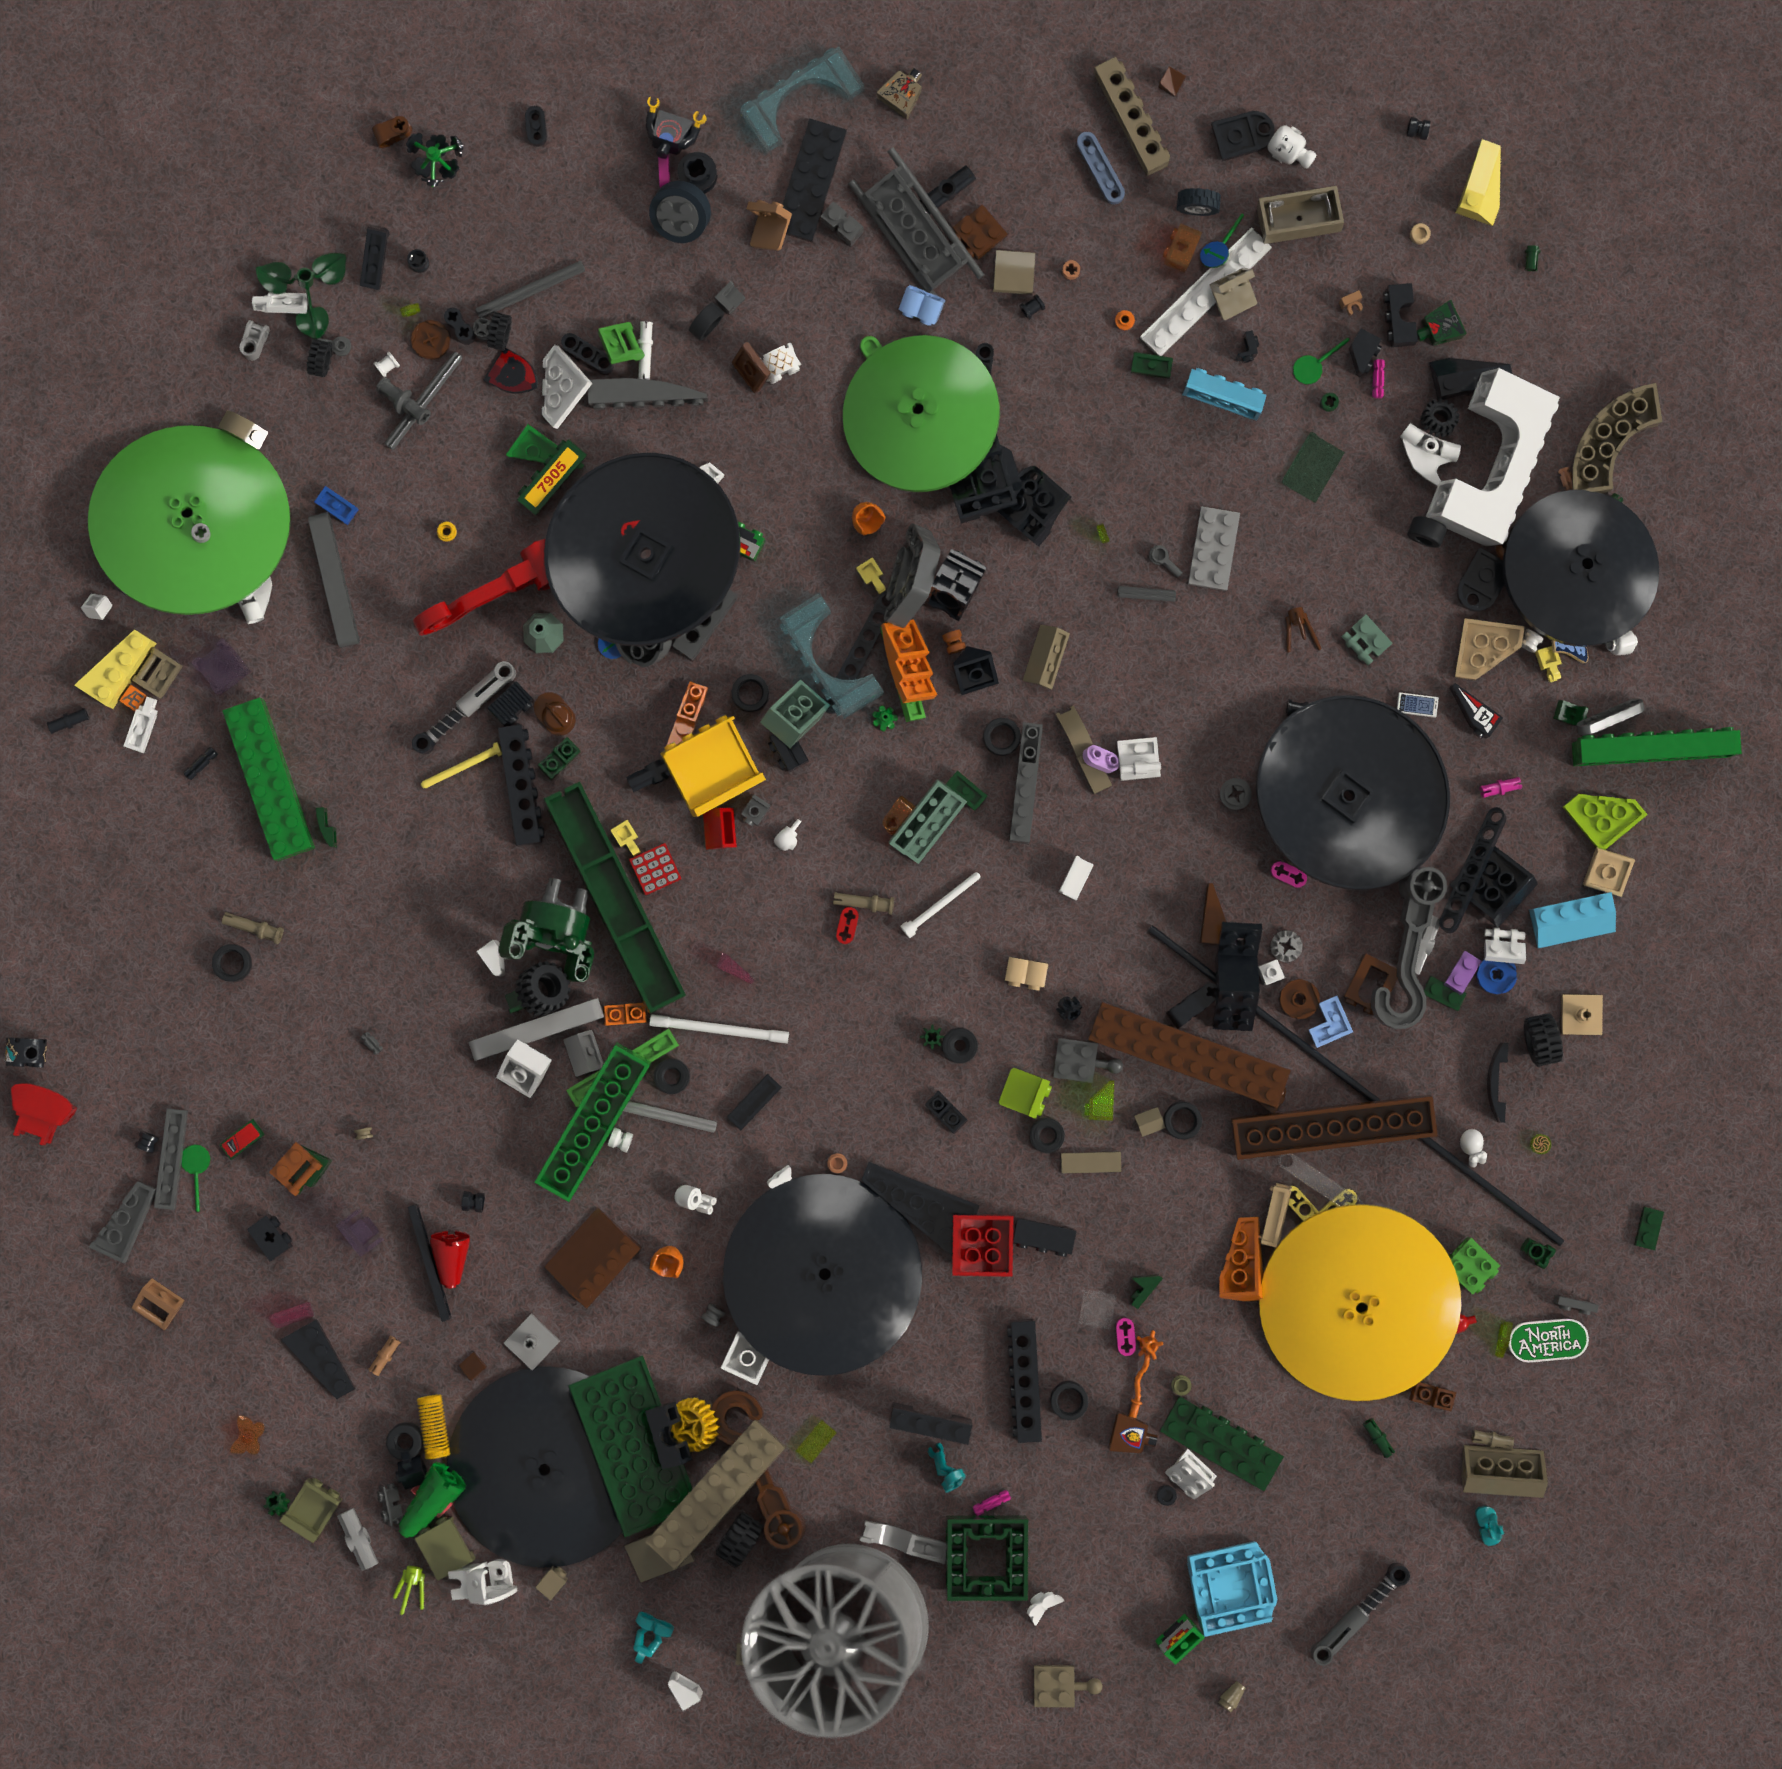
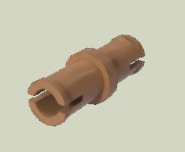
M390 1335L383 1348L378 1350V1356L368 1370L379 1376L387 1362L392 1360L391 1356L401 1342Z

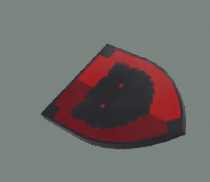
M507 348L500 352L483 379L494 387L512 394L526 393L538 388L537 376L532 365L525 358Z

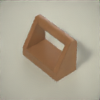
M151 1279L141 1289L132 1309L165 1331L185 1300L154 1279ZM144 1297L169 1313L165 1321L140 1305Z

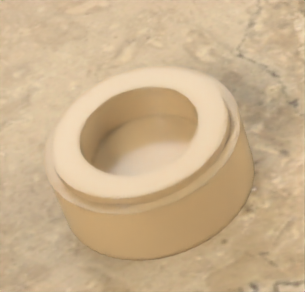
M1422 223L1416 224L1410 231V238L1415 244H1424L1430 237L1429 227Z

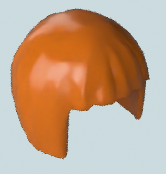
M870 502L858 504L852 513V522L855 530L864 536L875 533L886 518L881 508Z
M664 1246L653 1255L650 1269L663 1277L678 1278L683 1269V1256L676 1247Z

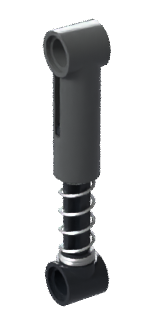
M1398 1562L1392 1563L1387 1569L1383 1582H1379L1380 1585L1376 1589L1373 1588V1592L1367 1595L1363 1602H1360L1361 1605H1354L1319 1642L1312 1646L1311 1656L1317 1664L1321 1666L1330 1664L1333 1656L1369 1620V1613L1372 1610H1376L1375 1607L1382 1603L1381 1600L1385 1596L1388 1597V1593L1391 1590H1395L1397 1587L1408 1583L1410 1573L1403 1564ZM1396 1570H1403L1402 1577L1394 1578ZM1324 1649L1327 1651L1325 1657H1317L1319 1650Z

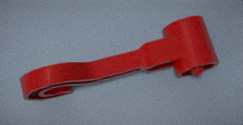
M546 538L534 541L520 552L523 562L507 569L501 577L459 597L448 606L445 601L440 602L417 615L413 619V624L418 634L423 636L439 631L455 623L472 610L506 593L518 592L534 583L538 591L550 589L544 564Z

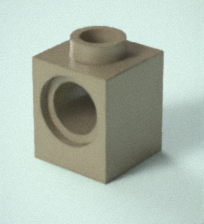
M552 1566L535 1588L549 1600H552L568 1580L566 1577L567 1573L560 1567L555 1568Z

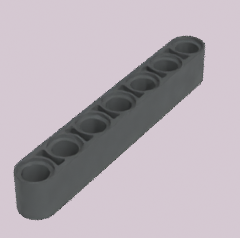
M328 512L309 516V525L338 645L342 648L359 644L360 639L330 515Z

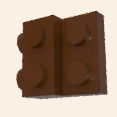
M983 204L969 216H965L952 229L959 240L965 245L972 258L975 257L977 261L1008 236L1007 232Z

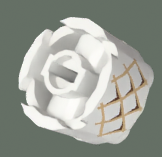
M791 343L786 345L787 348L783 345L763 355L762 362L771 372L766 382L770 381L771 384H774L782 379L781 375L788 373L790 376L799 371L801 362L796 357Z

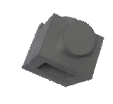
M754 794L741 813L744 816L743 821L750 826L754 824L759 826L771 805ZM753 808L758 809L757 815L751 814Z

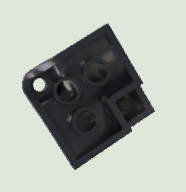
M1030 466L1018 473L1022 484V489L1016 496L1018 505L1000 509L997 512L1034 544L1040 546L1052 532L1051 528L1056 518L1071 499V496L1037 466Z

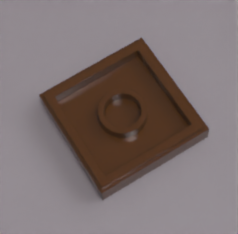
M748 342L741 346L732 360V364L753 393L758 392L771 374Z

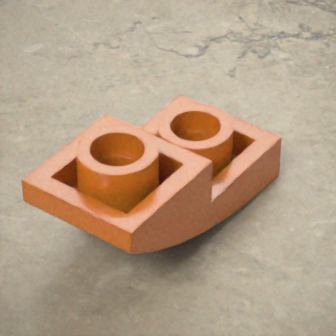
M643 1003L603 1006L605 1026L646 1022V1011Z

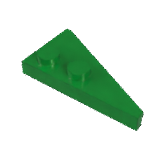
M527 424L506 455L508 457L544 463L550 455L554 457L558 452L556 449L558 445ZM580 463L577 468L582 469L584 464Z

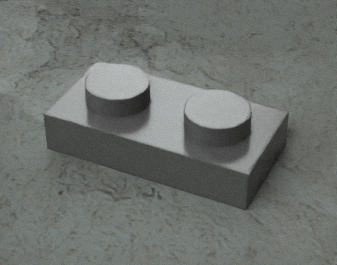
M1555 1295L1554 1303L1559 1304L1560 1309L1571 1311V1307L1579 1309L1578 1313L1590 1315L1591 1312H1598L1599 1305L1559 1295Z

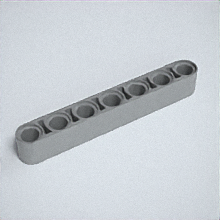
M597 998L468 1043L474 1061L510 1050L517 1040L528 1044L604 1018V1014Z

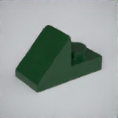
M1158 1274L1131 1276L1142 1288L1141 1290L1137 1288L1130 1297L1132 1299L1130 1303L1138 1309L1163 1278Z

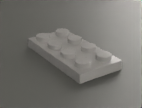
M1201 506L1188 585L1227 591L1240 513Z

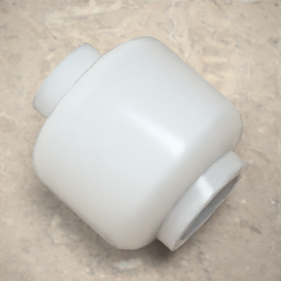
M1629 631L1620 638L1606 643V647L1613 655L1631 654L1635 646H1637V637L1632 631Z

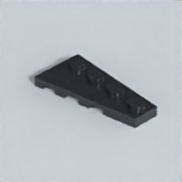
M317 1319L281 1339L336 1399L355 1389Z

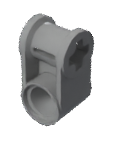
M252 320L247 322L239 347L246 359L254 361L259 358L269 334V326L255 324ZM249 346L255 347L253 352L246 353V349Z

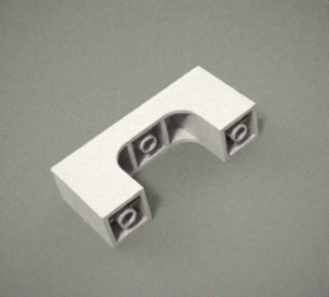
M1500 368L1482 372L1468 409L1494 421L1499 426L1502 433V444L1488 481L1482 490L1458 479L1439 482L1426 517L1437 520L1445 525L1447 529L1484 546L1503 544L1508 538L1510 524L1515 520L1517 506L1522 502V493L1530 481L1529 475L1537 463L1536 457L1544 445L1543 439L1551 427L1550 421L1558 409L1560 397Z

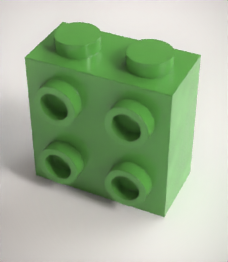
M1467 1236L1449 1255L1459 1284L1470 1294L1479 1293L1485 1287L1483 1283L1488 1278L1492 1279L1499 1272L1498 1268L1500 1265L1471 1237Z

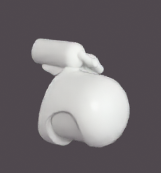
M1475 1129L1465 1131L1460 1139L1461 1149L1470 1155V1167H1476L1477 1163L1484 1164L1487 1160V1153L1482 1151L1484 1144L1483 1136Z
M682 1185L675 1192V1201L680 1207L690 1210L696 1209L698 1212L709 1215L712 1214V1205L716 1203L715 1197L701 1194L700 1189L689 1185Z

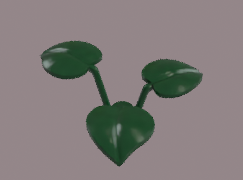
M330 253L322 255L313 262V271L308 268H301L292 279L291 270L284 263L272 262L256 267V274L260 284L273 294L286 292L287 284L291 285L297 280L298 285L306 290L309 307L306 314H297V328L312 339L322 337L328 328L329 317L324 308H312L309 288L313 285V277L316 279L321 277L322 282L328 285H335L341 282L346 271V254Z

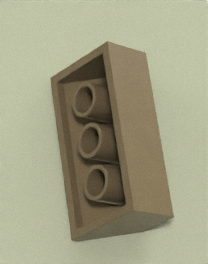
M1463 1446V1492L1544 1497L1548 1485L1544 1451Z

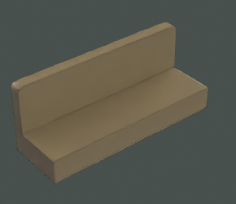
M1040 625L1023 681L1052 690L1070 633L1057 627Z

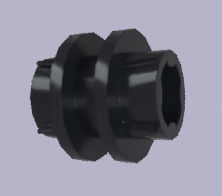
M692 152L684 156L679 162L677 169L679 181L695 185L704 194L711 191L716 185L718 178L716 164L707 154ZM699 169L705 171L704 175H699L696 178L690 176L692 172H696Z

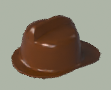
M547 692L536 699L534 713L549 732L558 736L571 732L576 722L575 714L558 694Z

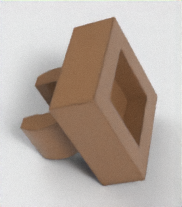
M1360 290L1341 298L1339 301L1341 309L1347 308L1349 316L1353 314L1352 306H1356L1359 312L1363 309L1360 303L1363 298Z

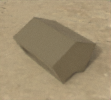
M1158 1107L1134 1116L1142 1137L1165 1128Z

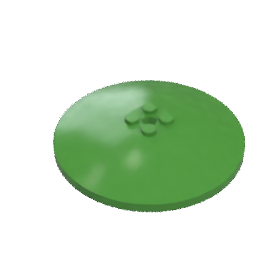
M927 335L902 338L885 345L873 353L860 366L851 380L843 406V426L846 440L860 465L871 476L887 486L910 492L939 490L957 483L974 471L992 447L1000 418V405L996 386L980 359L970 350L954 341ZM922 405L924 407L923 412L915 414L913 412L915 406Z

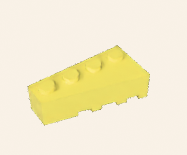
M133 630L74 686L105 706L114 709L131 683V679L137 674L150 654V650L156 645V642L142 633Z

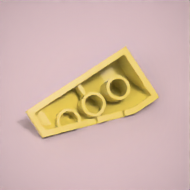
M1481 140L1456 210L1457 214L1491 226L1494 224L1500 207V145Z

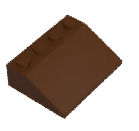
M597 1208L546 1264L545 1268L587 1309L642 1247L601 1209Z

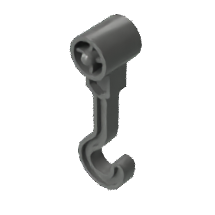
M1433 867L1418 868L1409 876L1399 881V892L1404 899L1400 921L1404 925V933L1397 962V978L1408 997L1407 1008L1400 1013L1394 1012L1389 1004L1390 991L1385 987H1376L1371 994V1009L1375 1018L1382 1025L1392 1029H1407L1416 1025L1422 1019L1426 1010V995L1415 975V967L1422 933L1425 928L1431 925L1435 903L1439 902L1447 891L1445 876Z

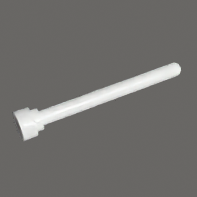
M975 872L915 920L904 922L900 927L908 938L916 934L917 927L979 880L980 874Z

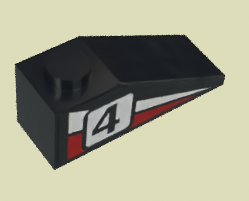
M1456 683L1452 684L1449 689L1467 723L1473 729V733L1481 739L1483 737H1490L1503 717Z

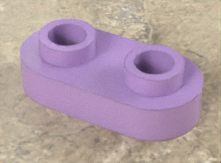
M1092 745L1083 751L1085 763L1105 773H1111L1119 767L1118 757L1108 750Z

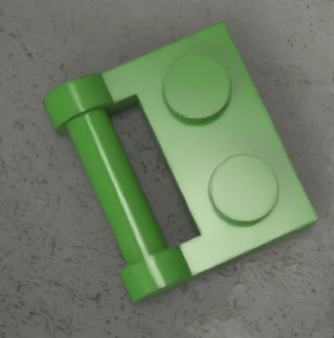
M630 322L598 329V335L611 364L632 359L637 361L644 358L645 354L639 348L633 334V326ZM621 333L626 335L632 350L628 351Z

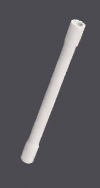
M651 1014L650 1026L678 1028L788 1044L789 1032L685 1020Z

